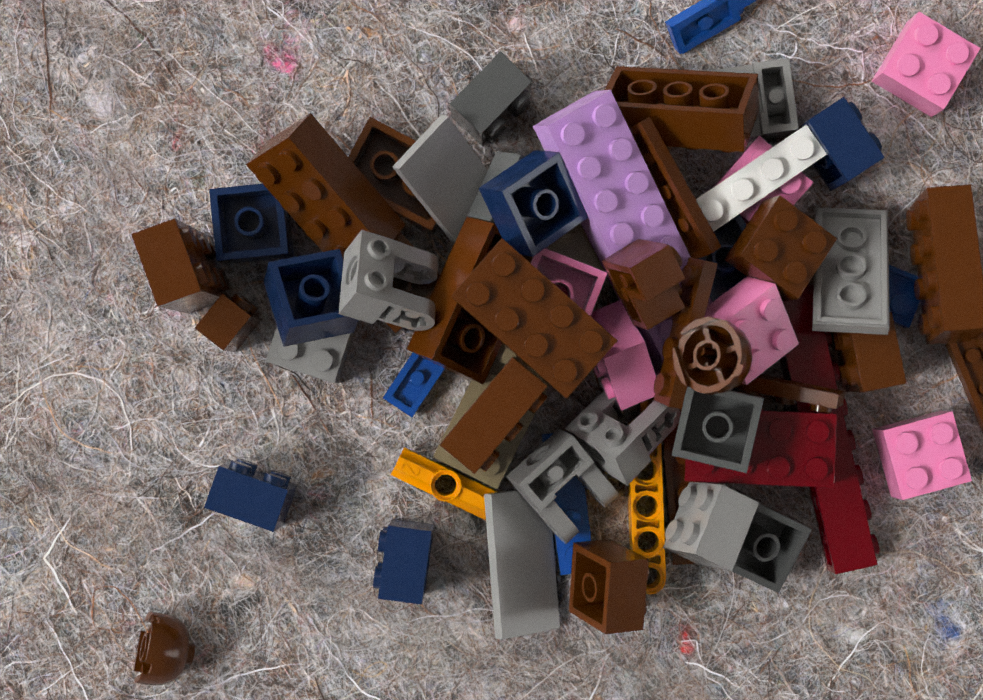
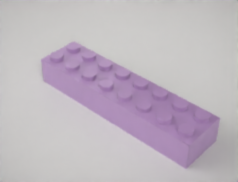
M611 90L593 91L533 126L545 151L560 152L588 215V218L581 222V225L605 272L607 271L602 260L637 239L672 246L681 257V270L687 265L688 258L690 257L687 248ZM607 273V277H608V279H609V281H610V283H611V285H612V287H613V289H614V291H615V293H616L618 299L620 300V298H619V296H618V294H617V291H616V289H615V287H614V285H613V283H612V281H611V279H610V277H609V275H608V273ZM709 297L708 305H710V304L712 303L710 297ZM671 316L649 330L637 327L646 343L656 375L661 372L664 360L662 354L663 345L670 335L673 323Z

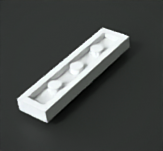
M806 124L697 198L696 201L709 225L715 231L823 158L827 153Z

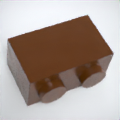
M222 293L196 325L195 329L223 351L236 352L262 319L255 314L259 308L244 296H239L235 293L232 297Z

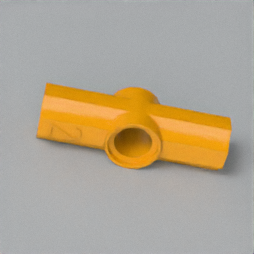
M406 447L403 448L391 473L392 476L433 495L436 499L448 502L483 520H486L484 494L498 492L458 473L453 468L445 467ZM441 475L452 476L456 481L455 488L449 493L440 492L435 486L438 477Z

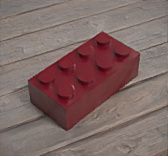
M761 410L747 473L685 459V481L834 488L837 414Z

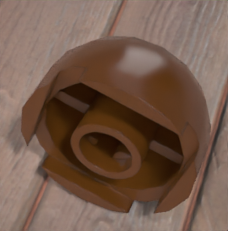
M714 317L695 319L685 326L679 334L683 336L679 340L678 347L674 346L672 354L673 364L680 381L687 387L710 395L725 393L739 386L748 375L752 362L751 344L745 333L730 321Z
M149 611L144 622H150L151 624L148 633L145 631L140 633L134 663V671L141 672V674L134 678V682L146 685H164L173 682L179 677L185 665L192 664L195 655V644L189 643V631L178 618Z

